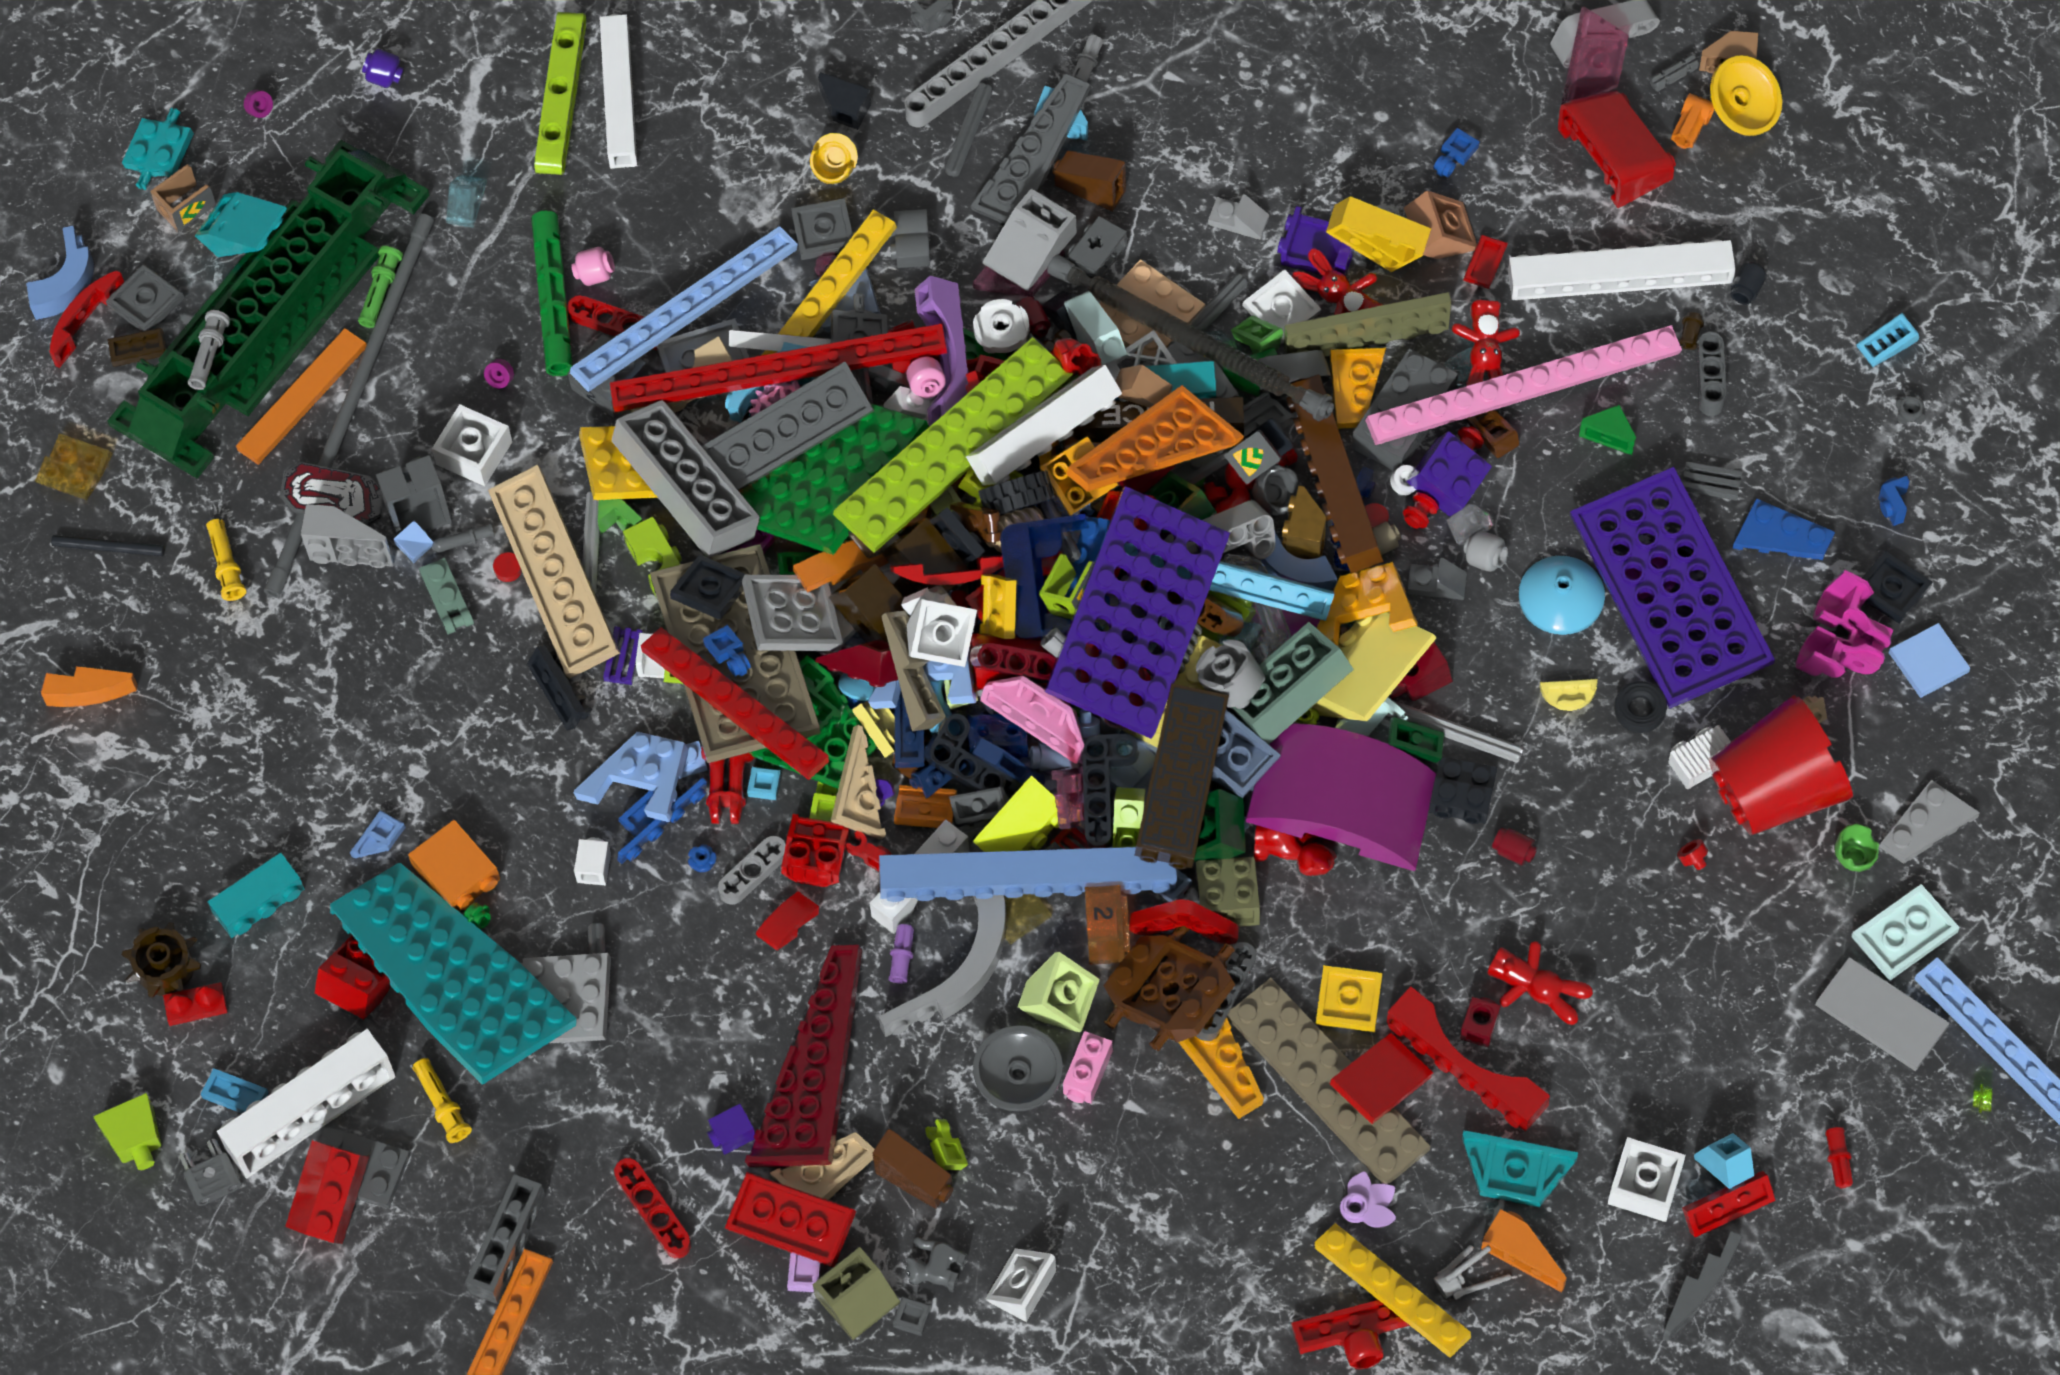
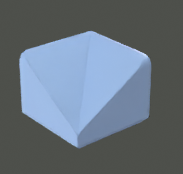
M415 521L410 523L394 538V544L413 563L425 554L433 544V541Z

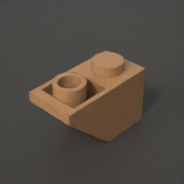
M1728 32L1702 51L1699 71L1714 73L1722 62L1734 56L1742 55L1757 59L1758 33Z

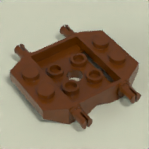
M1185 926L1175 928L1171 935L1141 936L1103 985L1115 1005L1113 1007L1114 1010L1104 1021L1105 1025L1115 1029L1122 1017L1137 1024H1146L1157 1032V1035L1149 1043L1157 1051L1161 1050L1168 1038L1178 1043L1197 1036L1235 986L1226 970L1227 966L1225 964L1235 949L1231 945L1224 943L1218 954L1210 957L1180 943L1181 939L1189 931V928ZM1166 958L1167 960L1159 965L1158 972L1149 984L1141 989V994L1136 1001H1131L1161 960ZM1179 988L1176 994L1166 996L1170 989Z

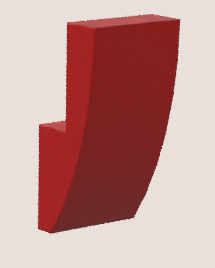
M797 891L762 923L756 931V936L778 951L797 937L798 928L819 914V906Z

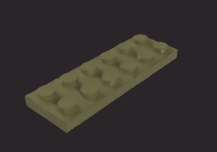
M1449 292L1285 325L1284 354L1322 350L1325 356H1330V350L1361 349L1363 346L1373 344L1384 345L1393 340H1409L1418 335L1428 333L1439 334L1449 329L1451 310Z

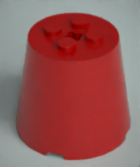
M1795 695L1788 698L1708 759L1712 770L1711 775L1719 788L1717 792L1725 805L1729 804L1731 814L1736 823L1742 825L1751 836L1853 798L1852 787L1841 761L1834 762L1827 749L1828 746L1832 745L1809 707L1800 697L1796 698Z

